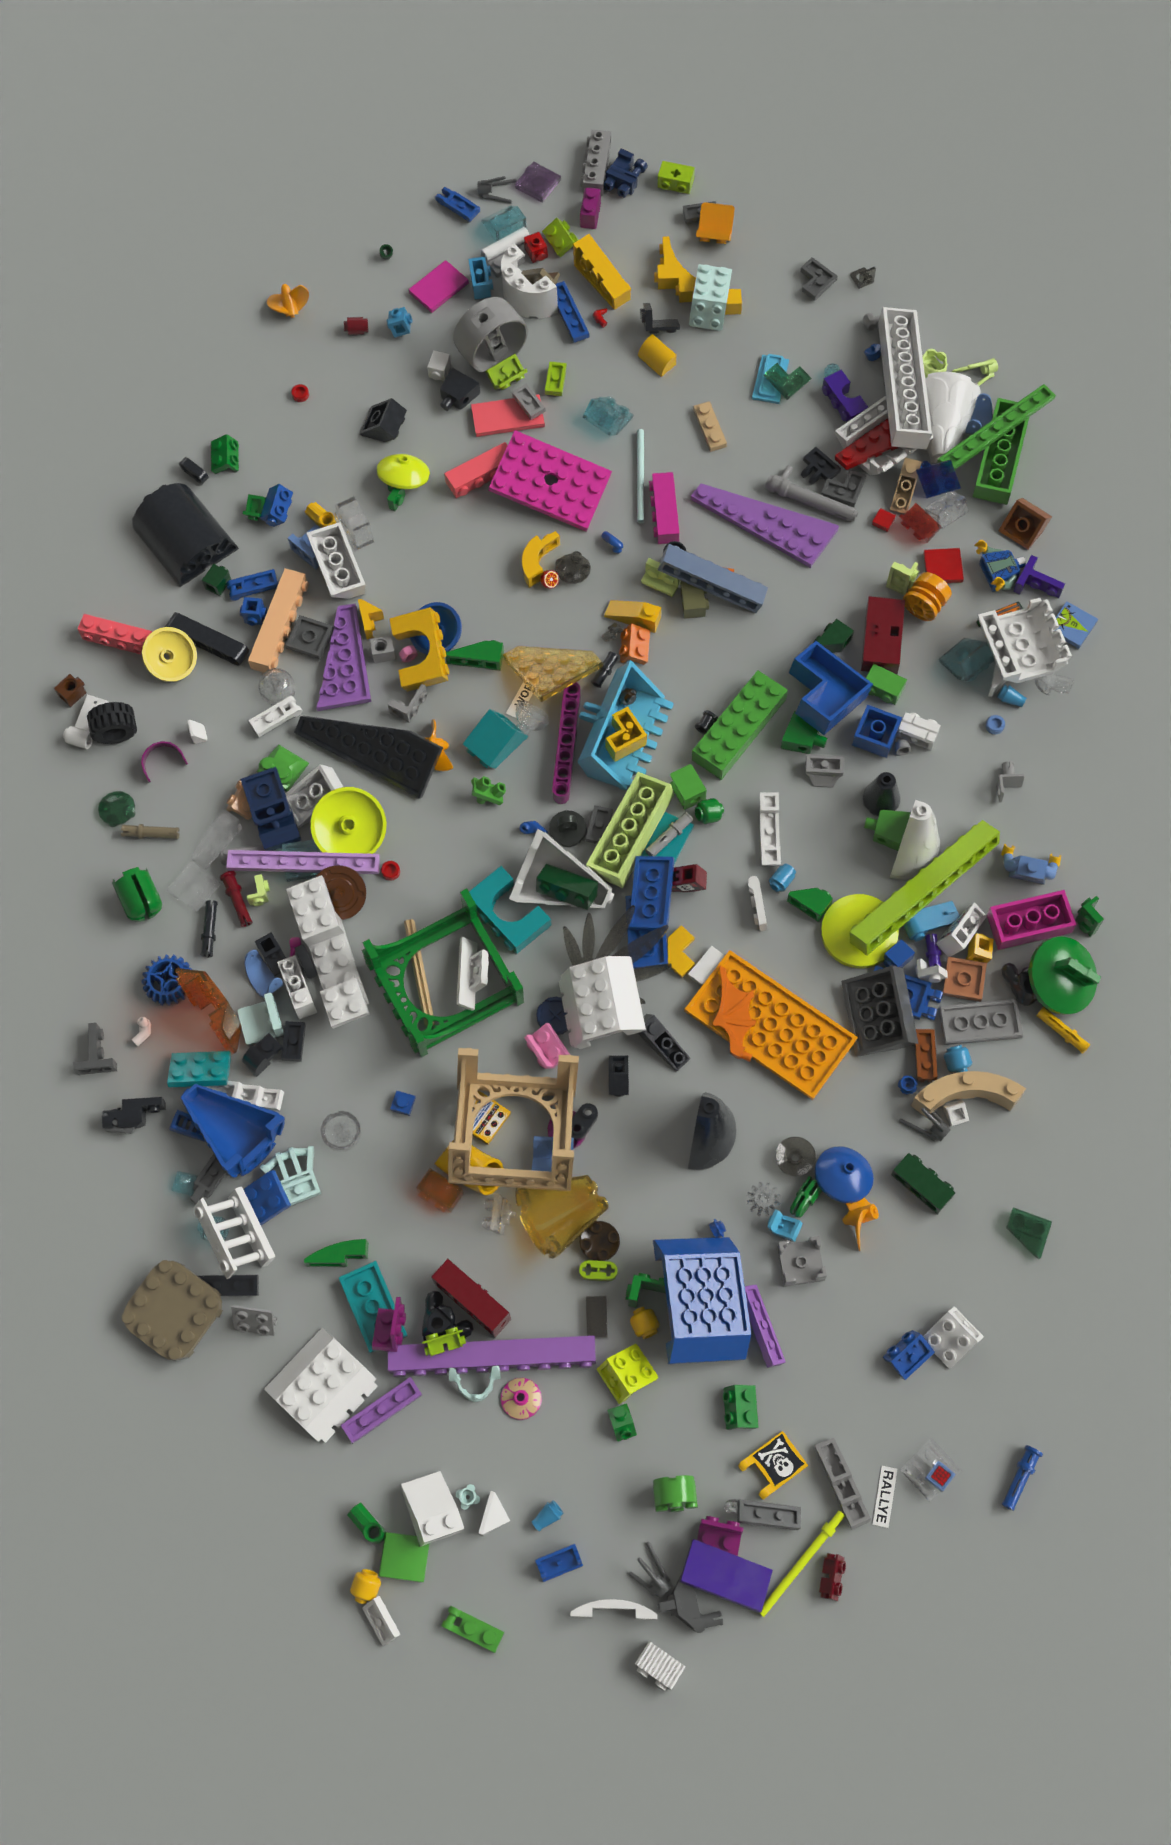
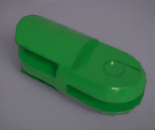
M810 1175L796 1193L797 1197L790 1207V1213L792 1215L795 1214V1217L798 1218L804 1215L809 1206H813L822 1193L816 1179L812 1180Z

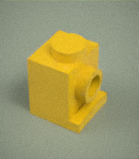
M976 933L969 941L968 954L965 959L988 963L992 959L994 939L984 934Z

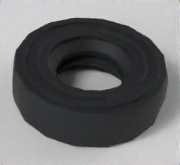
M305 945L297 946L295 951L307 978L311 979L317 976L316 969Z

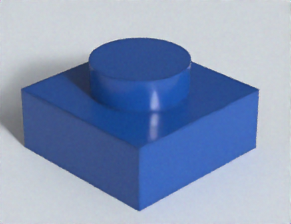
M396 1091L390 1108L391 1111L410 1116L416 1096Z

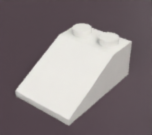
M318 765L285 793L298 828L310 822L315 805L325 794L343 787L332 767Z
M441 1471L400 1485L420 1547L459 1534L464 1530L458 1508Z

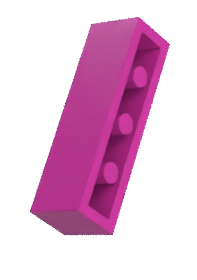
M673 472L653 473L652 481H649V492L653 491V496H650L651 507H654L655 510L652 511V522H656V527H653L654 538L657 537L658 544H667L672 541L679 542L680 533Z

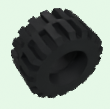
M108 702L97 705L88 712L87 721L90 737L93 741H97V743H121L129 740L137 733L134 710L129 704Z

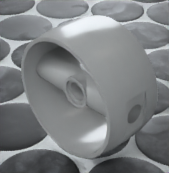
M490 297L472 306L461 317L454 330L453 341L460 354L475 370L486 373L487 369L515 353L518 355L526 342L528 328L511 304L501 297Z

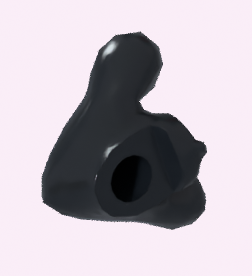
M1004 964L1001 969L1002 976L1009 983L1018 1002L1023 1006H1030L1035 1003L1037 998L1031 988L1028 974L1029 967L1023 968L1021 973L1018 974V969L1014 964Z
M432 1291L428 1293L425 1299V1314L422 1326L424 1341L426 1340L425 1336L438 1333L439 1337L446 1334L445 1330L458 1327V1330L463 1329V1332L459 1333L460 1337L465 1336L466 1338L472 1334L474 1328L469 1320H461L455 1324V1315L452 1312V1308L441 1305L443 1296L440 1292Z

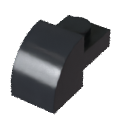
M270 932L254 942L273 975L277 976L281 973L277 962L286 959V956L274 935Z
M268 1033L258 1044L252 1045L246 1051L242 1062L257 1077L271 1064L270 1060L283 1047Z

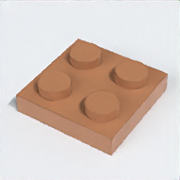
M948 957L946 963L948 978L944 979L943 995L981 1002L987 963Z

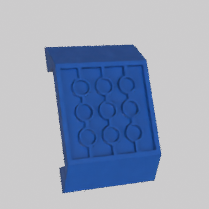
M730 1237L653 1240L655 1261H662L672 1339L666 1343L668 1364L745 1360L751 1339V1328L741 1255Z

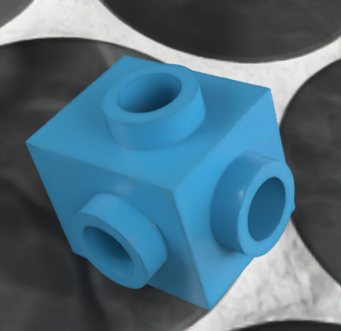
M405 307L389 311L388 319L386 320L387 326L394 338L410 333L413 321L411 314L407 313Z

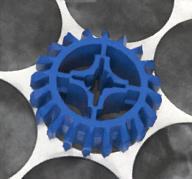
M166 954L164 959L158 956L157 962L151 960L152 966H146L148 972H142L144 979L141 981L145 985L143 990L147 992V997L152 998L154 1003L159 1001V1004L162 1006L165 1002L171 1006L172 1001L178 1004L180 997L182 1000H185L184 994L191 993L188 988H193L194 984L191 981L195 979L191 975L193 970L189 968V963L184 962L182 957L177 959V956L174 954L171 958ZM175 969L182 971V979L175 976ZM154 981L161 984L160 992L154 989Z

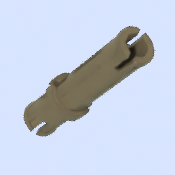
M144 824L121 826V831H123L121 832L122 837L179 839L180 835L178 833L180 831L179 827L144 826Z

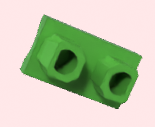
M485 776L481 779L474 777L471 780L473 785L472 795L477 797L479 804H484L486 801L497 805L503 803V795L506 792L505 784L499 782L493 785L491 780Z

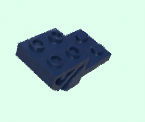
M273 767L240 779L254 824L258 827L259 837L265 851H273L302 841L277 768Z

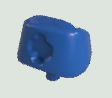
M872 344L864 351L869 361H875L881 356L880 344Z

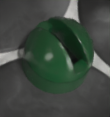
M384 244L380 247L379 254L381 258L388 260L392 257L393 248L390 245Z

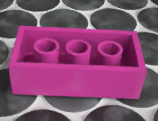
M1065 890L992 906L987 913V919L998 950L1070 934L1076 927Z

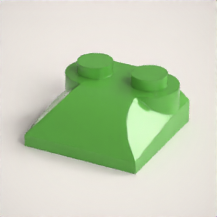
M278 745L268 757L260 761L256 772L259 773L276 767L284 791L288 792L309 765V762Z

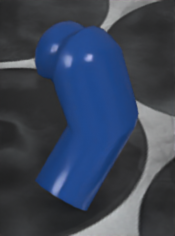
M604 531L601 535L602 539L613 546L612 551L614 553H621L623 543L608 531Z

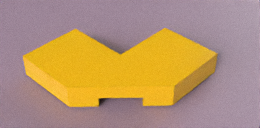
M682 925L668 937V966L681 978L695 966V962L683 952L695 940V937Z

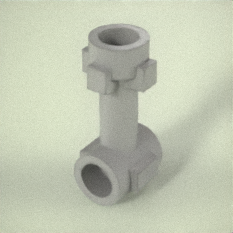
M867 313L863 316V324L867 327V330L871 331L877 327L880 316L874 317L872 313Z

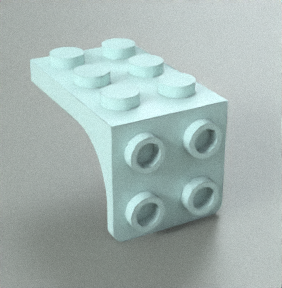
M707 264L698 265L690 312V326L718 331L723 329L732 269Z

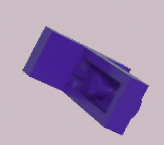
M1031 555L1016 582L1013 592L1020 595L1025 584H1028L1034 589L1046 592L1049 596L1059 598L1065 583L1034 570L1038 557Z

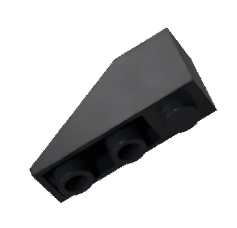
M646 1014L644 1016L646 1030L638 1034L677 1072L691 1058L655 1015Z

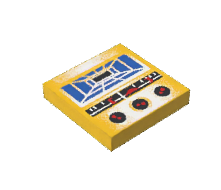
M478 1091L479 1095L483 1097H488L481 1091ZM494 1100L489 1102L478 1112L475 1118L473 1135L489 1145L510 1116L511 1111Z

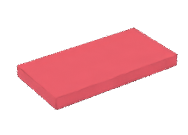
M514 398L471 404L476 437L545 427L543 414L531 420Z

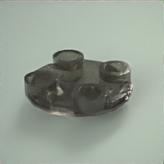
M578 551L564 555L557 559L555 563V572L566 583H580L590 574L591 566L589 561Z

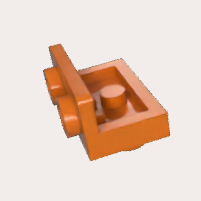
M631 623L622 630L620 635L622 639L619 650L620 662L625 663L627 660H631L645 665L648 662L650 630Z

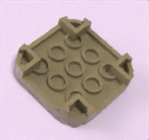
M163 1260L150 1271L129 1300L122 1314V1321L132 1334L162 1357L169 1360H182L187 1357L189 1358L194 1353L193 1350L217 1317L220 1318L223 1311L221 1294L217 1289L186 1268L185 1265L176 1261Z

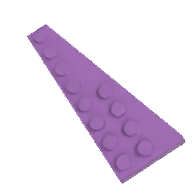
M702 483L691 495L692 501L809 568L812 567L839 530V526Z

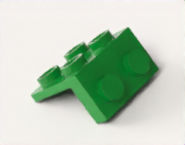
M644 1273L634 1275L632 1284L627 1286L625 1300H629V1307L636 1308L640 1288L666 1294L664 1278H659V1280L651 1279L650 1275Z

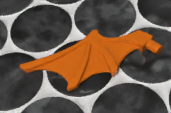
M719 966L721 1001L718 1013L713 1021V1026L723 1028L727 1033L730 1043V1054L732 1056L750 1062L753 1055L744 1051L743 1040L747 1031L756 1024V1021L752 1020L749 1014V1006L754 997V990L744 992L737 989L729 981L726 969Z

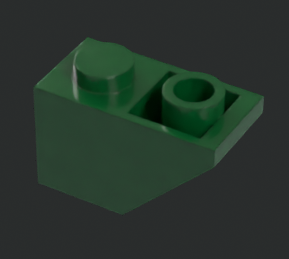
M836 618L833 623H829L826 626L822 636L818 635L814 642H819L832 653L842 652L852 640L854 630Z

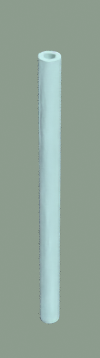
M643 429L637 430L638 523H644Z

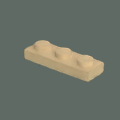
M710 401L694 405L693 411L710 452L726 448V439Z

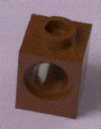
M71 674L54 688L58 697L70 707L87 693L83 687L85 685L79 677L74 678Z

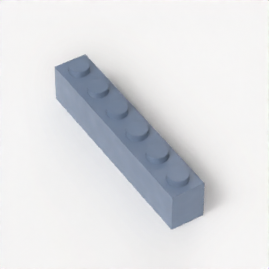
M671 544L664 551L658 567V571L754 613H757L763 605L768 587L759 582L752 581L743 575L734 573L727 568L718 566L709 560L702 559Z

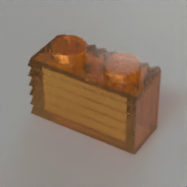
M429 1168L416 1187L420 1198L427 1202L430 1199L436 1203L434 1206L443 1213L446 1210L451 1213L464 1194L462 1188L454 1183H448V1179Z

